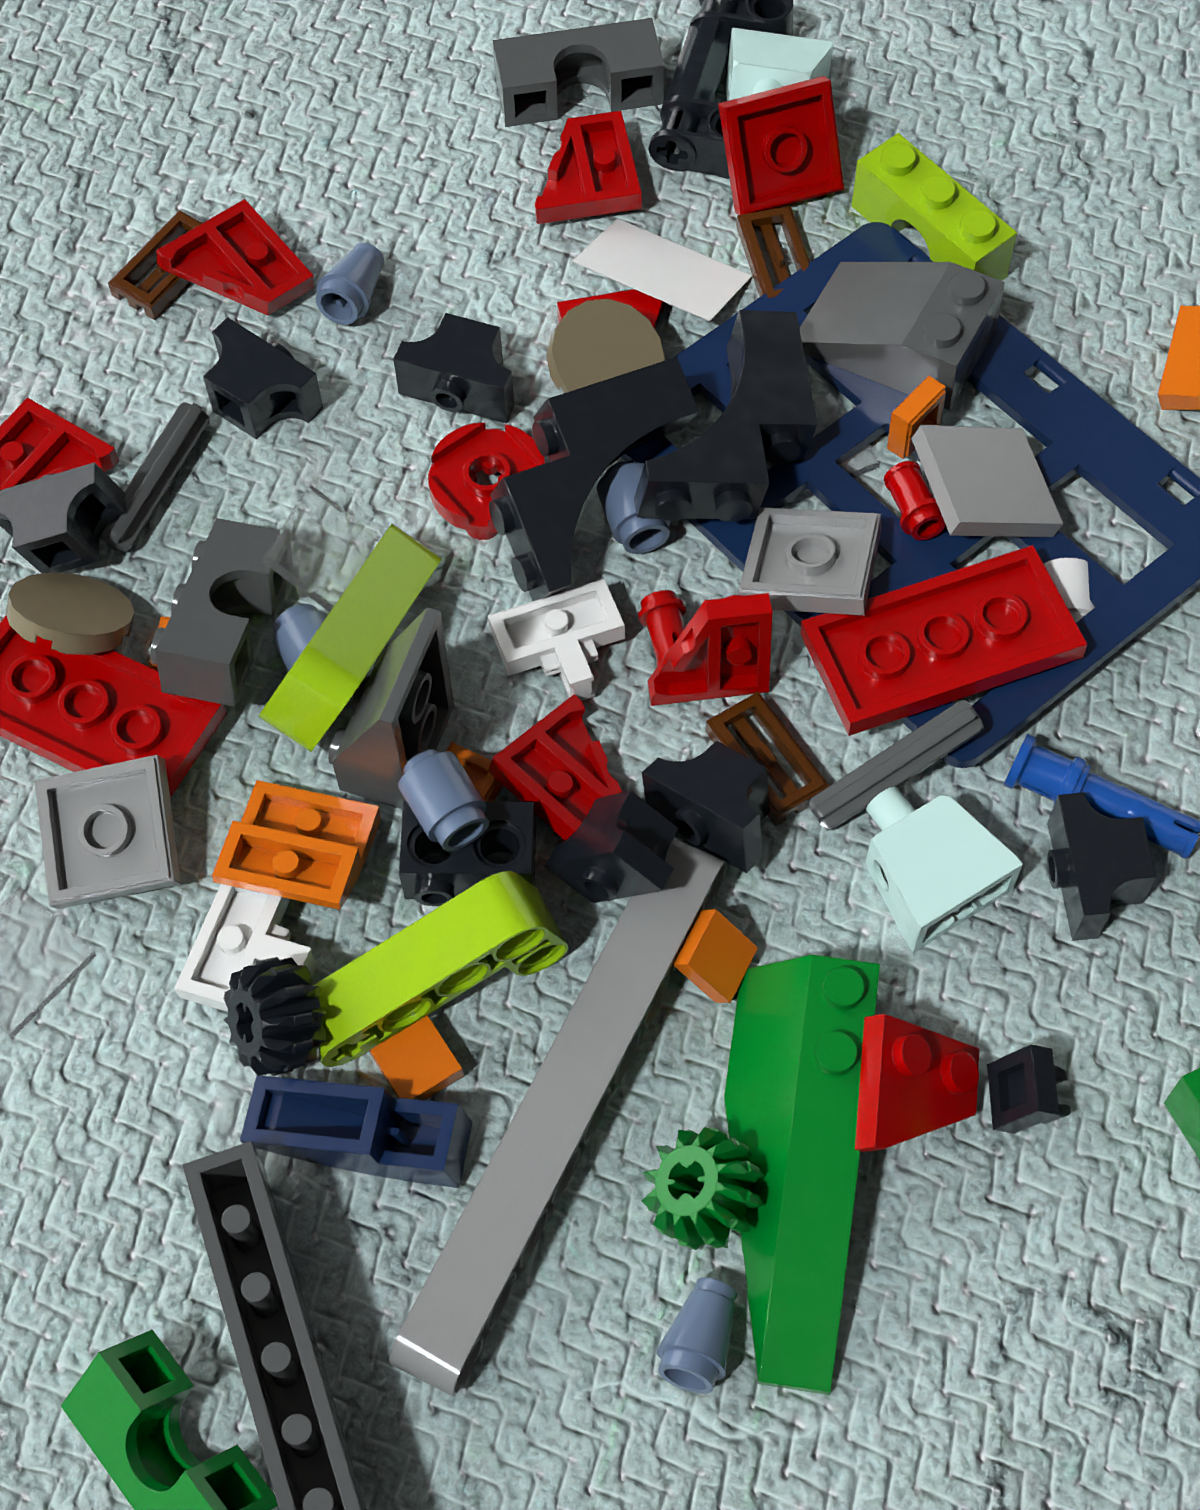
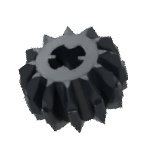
M272 957L257 960L256 964L243 967V970L231 973L229 981L230 990L224 992L223 998L228 1008V1016L224 1021L229 1025L231 1032L229 1043L231 1046H237L239 1061L243 1067L250 1066L257 1076L266 1074L276 1076L302 1068L306 1063L319 1058V1044L326 1041L327 1035L322 1025V1017L327 1012L320 1005L319 995L321 989L319 986H312L311 972L306 965H298L292 957L284 959Z

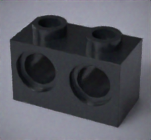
M403 801L399 876L404 898L415 899L416 902L427 906H441L479 881L503 871L516 872L535 887L536 821L534 802H485L487 805L485 816L489 820L487 830L469 845L458 850L447 851L451 855L445 861L430 864L421 860L423 856L430 851L444 849L439 842H433L428 838L407 802ZM499 850L511 851L517 855L512 861L505 864H493L486 860L490 854Z

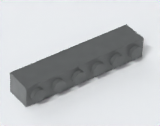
M252 1141L182 1164L279 1510H367L265 1167Z

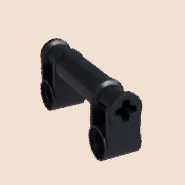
M699 0L701 5L700 12L690 22L684 46L666 99L661 108L660 117L662 125L660 131H657L651 137L648 150L650 156L657 164L670 170H687L730 179L718 106L720 102H714L729 56L732 28L793 36L794 0H721L720 4L716 0ZM676 146L680 150L678 154H674Z

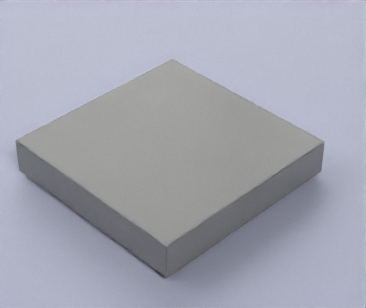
M920 425L911 438L950 536L1053 537L1063 525V521L1023 429Z
M760 508L738 595L769 593L772 610L864 616L882 531L881 514Z
M153 755L34 780L50 907L62 909L181 884L164 758L159 755Z

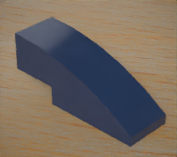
M256 1075L240 1141L242 1143L252 1141L257 1149L324 1166L415 1183L459 1188L473 1122L459 1104L395 1098L382 1087Z

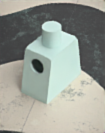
M732 28L726 77L727 101L821 76L829 79L834 42Z
M894 786L878 794L868 804L866 811L882 831L870 840L866 857L867 869L907 946L913 953L1013 891L1023 863L951 796L940 795L915 810L901 791Z

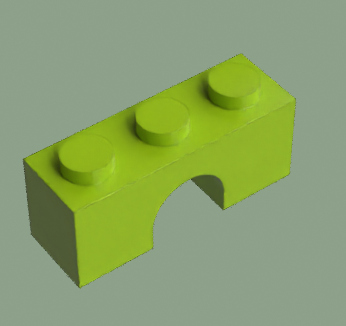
M900 133L895 134L857 160L851 206L870 223L882 222L893 227L898 232L911 224L924 238L929 250L930 259L933 262H952L1001 281L1007 278L1017 232Z

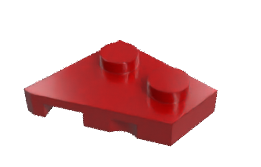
M622 111L568 118L560 137V149L554 153L548 167V181L542 196H537L535 201L536 223L543 224L642 209V193Z
M28 397L0 426V490L40 479L47 474L64 472L94 462L104 472L114 468L119 463L117 452L113 446Z
M769 593L745 596L732 595L726 598L704 600L648 679L647 686L651 706L749 695L756 692H769L773 618Z
M575 694L493 756L488 770L493 777L521 802H534L535 814L564 840H567L579 828L597 798L622 792L618 781L608 772V759L600 741L591 740L582 720L585 707L581 699Z
M885 1013L864 1017L855 1150L861 1152L882 1150L975 1116L980 1048Z

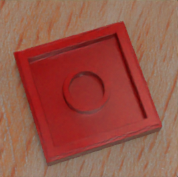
M821 76L718 103L736 214L742 215L770 210L844 190L830 79Z

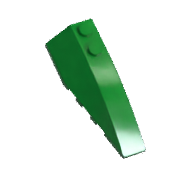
M807 955L748 968L739 985L724 1093V1108L729 1139L735 1138L748 1146L749 1151L752 1152L749 1162L758 1166L764 1175L750 1189L751 1192L760 1196L764 1205L756 1208H747L744 1217L751 1232L740 1233L757 1382L760 1385L830 1395L860 1156V1151L855 1150L864 1017L875 1015L880 964Z

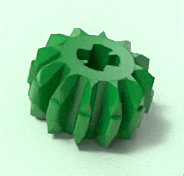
M704 1127L699 1134L690 1129L686 1131L678 1129L675 1149L668 1145L656 1146L662 1162L658 1169L643 1172L647 1180L655 1184V1188L641 1201L647 1206L649 1211L657 1214L653 1225L657 1227L661 1234L677 1239L680 1245L691 1250H702L706 1244L716 1249L721 1247L728 1248L730 1229L739 1233L751 1232L744 1214L748 1207L756 1208L764 1205L760 1196L750 1191L764 1175L758 1166L749 1162L752 1152L749 1151L746 1144L735 1138L729 1139L726 1133L717 1128Z

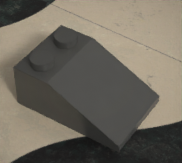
M840 262L799 328L804 355L816 358L908 395L928 376H931L946 386L943 409L950 411L997 329L1005 282L952 262Z
M427 607L380 653L370 676L366 675L354 692L352 699L354 713L347 729L339 728L336 731L328 756L329 763L333 765L340 791L403 809V801L406 800L398 789V783L405 774L403 771L404 766L417 754L426 750L437 749L455 706L439 610Z

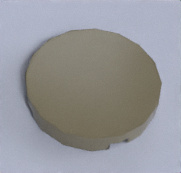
M611 299L588 300L569 310L551 334L546 355L550 377L557 389L562 388L564 393L665 361L661 338L649 319L632 306Z
M55 572L29 575L14 583L8 594L6 607L9 625L25 640L36 644L37 636L43 639L51 640V649L65 654L80 655L108 652L122 645L123 636L129 637L135 613L130 599L117 588L98 579L73 573Z

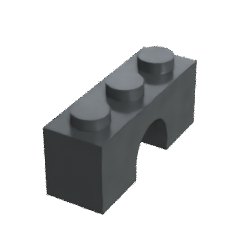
M652 18L492 40L495 79L505 127L558 120L557 96L563 89L575 84H590L600 88L608 98L611 112L662 105L664 102V63Z
M216 518L207 540L198 541L192 557V572L187 583H179L176 587L172 599L171 617L166 628L160 627L156 630L151 644L150 660L153 665H158L161 691L163 693L235 706L254 659L250 620L233 615L238 613H256L273 617L291 574L287 531Z

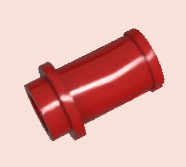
M904 461L891 467L884 476V484L891 492L902 514L899 523L904 533L912 535L914 539L920 541L935 537L945 528L946 524L936 499L922 475L919 464L915 461Z
M660 590L648 594L641 600L642 609L638 612L639 623L648 628L657 659V667L685 628L683 615L686 612L685 602L677 598L676 593L672 590Z

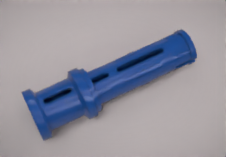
M1027 733L1003 786L1013 789L1019 785L1052 800L1053 807L1058 795L1084 793L1091 807L1106 817L1114 819L1143 817L1148 841L1180 855L1181 858L1187 859L1199 837L1197 834L1200 833L1199 819L1196 820L1128 788L1090 772L1091 765L1086 763V759L1079 756L1073 760L1065 758L1037 745L1036 737Z

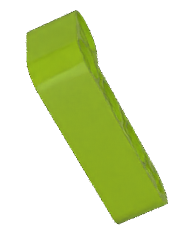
M391 523L258 717L309 752H312L350 700L433 574L442 557Z
M503 871L493 874L313 985L320 987V1005L327 1012L322 1017V1025L327 1035L326 1041L319 1044V1059L321 1063L327 1067H334L355 1060L504 967L516 975L527 976L542 971L559 961L566 954L569 947L538 889L516 872Z

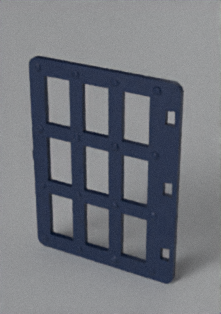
M882 222L867 223L812 260L807 269L802 271L801 268L775 286L774 290L783 289L776 297L768 298L765 293L742 310L796 312L800 328L840 262L933 261L888 224ZM738 313L675 356L679 360L692 395L695 396L701 392L722 412L725 411L730 403L731 380L726 347ZM999 315L996 331L967 381L1046 447L1035 456V459L1050 493L1078 473L1168 550L1123 585L1060 530L1053 537L1006 536L1019 549L1033 545L1043 563L1059 558H1078L1088 562L1089 598L1095 608L1076 622L1087 643L1083 658L994 687L975 702L972 707L982 720L983 731L941 758L948 765L957 768L972 767L982 761L1200 585V478L1001 315ZM804 355L806 363L856 407L812 438L803 461L776 464L768 470L770 484L760 508H783L808 489L831 511L881 514L882 531L877 552L891 566L871 580L868 599L955 571L954 567L994 536H950L945 526L938 535L931 539L916 540L912 535L904 533L899 524L900 519L840 466L883 433L889 434L891 413L909 395ZM1035 369H1038L1057 384L1058 387L1048 394L1031 380L1029 376ZM665 436L640 445L621 458L624 461L645 464L647 460L667 455L678 450V448ZM915 450V451L912 453V455H913L918 461H920V459H919V457H918V454H917V452H916V450ZM1171 478L1194 498L1183 505L1164 490L1162 486ZM757 516L756 519H743L736 522H726L720 519H687L742 572L744 571ZM784 611L800 627L802 620L824 614ZM949 702L899 720L913 732L954 704Z

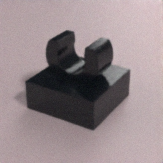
M1030 1044L987 1064L993 1130L1015 1134L1037 1124H1048L1071 1114L1069 1105L1058 1104L1056 1084L1067 1080V1072L1054 1065L1052 1048Z

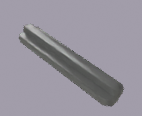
M183 402L178 406L124 491L126 493V513L112 520L100 537L111 549L127 552L132 548L210 424V417L198 404L193 403L191 405Z
M966 700L958 701L813 796L808 802L811 811L823 828L827 831L833 830L867 808L868 804L884 790L894 786L899 787L980 734L984 729L981 718Z

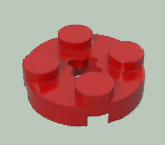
M485 422L462 426L446 435L437 444L431 456L432 465L428 474L430 498L435 509L447 522L457 528L466 530L467 534L474 539L488 540L498 533L490 516L489 502L492 500L491 492L502 478L545 464L544 456L539 452L534 439L517 427L504 424L505 431L486 429ZM483 470L488 475L495 474L496 472L501 473V475L498 477L497 483L485 486L477 484L476 473Z

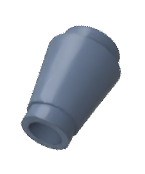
M369 243L356 244L353 250L318 281L316 304L320 312L329 320L347 325L363 318L367 314L381 268L384 265V257L375 246Z
M702 1277L697 1279L694 1289L690 1292L657 1348V1355L661 1359L658 1373L668 1383L689 1392L706 1394L712 1392L716 1380H721L725 1377L734 1303L737 1297L736 1291L731 1286L713 1278Z

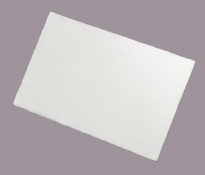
M618 218L572 261L709 322L752 277L750 274Z

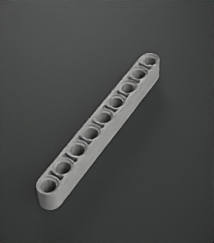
M674 838L665 862L672 866L674 870L663 891L631 896L406 1317L391 1349L389 1364L453 1397L459 1393L678 971L673 966L678 953L700 911L710 909L727 869V861Z

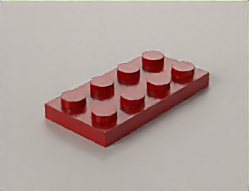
M1033 545L869 598L864 616L824 613L802 620L800 633L848 736L1083 658L1087 647L1082 633Z
M5 615L0 622V736L72 772L159 755L165 759L171 798L227 715L224 705L163 693L161 691L158 671L114 650L92 655L65 654L51 649L52 641L37 636L36 644L31 643L21 637L9 625Z

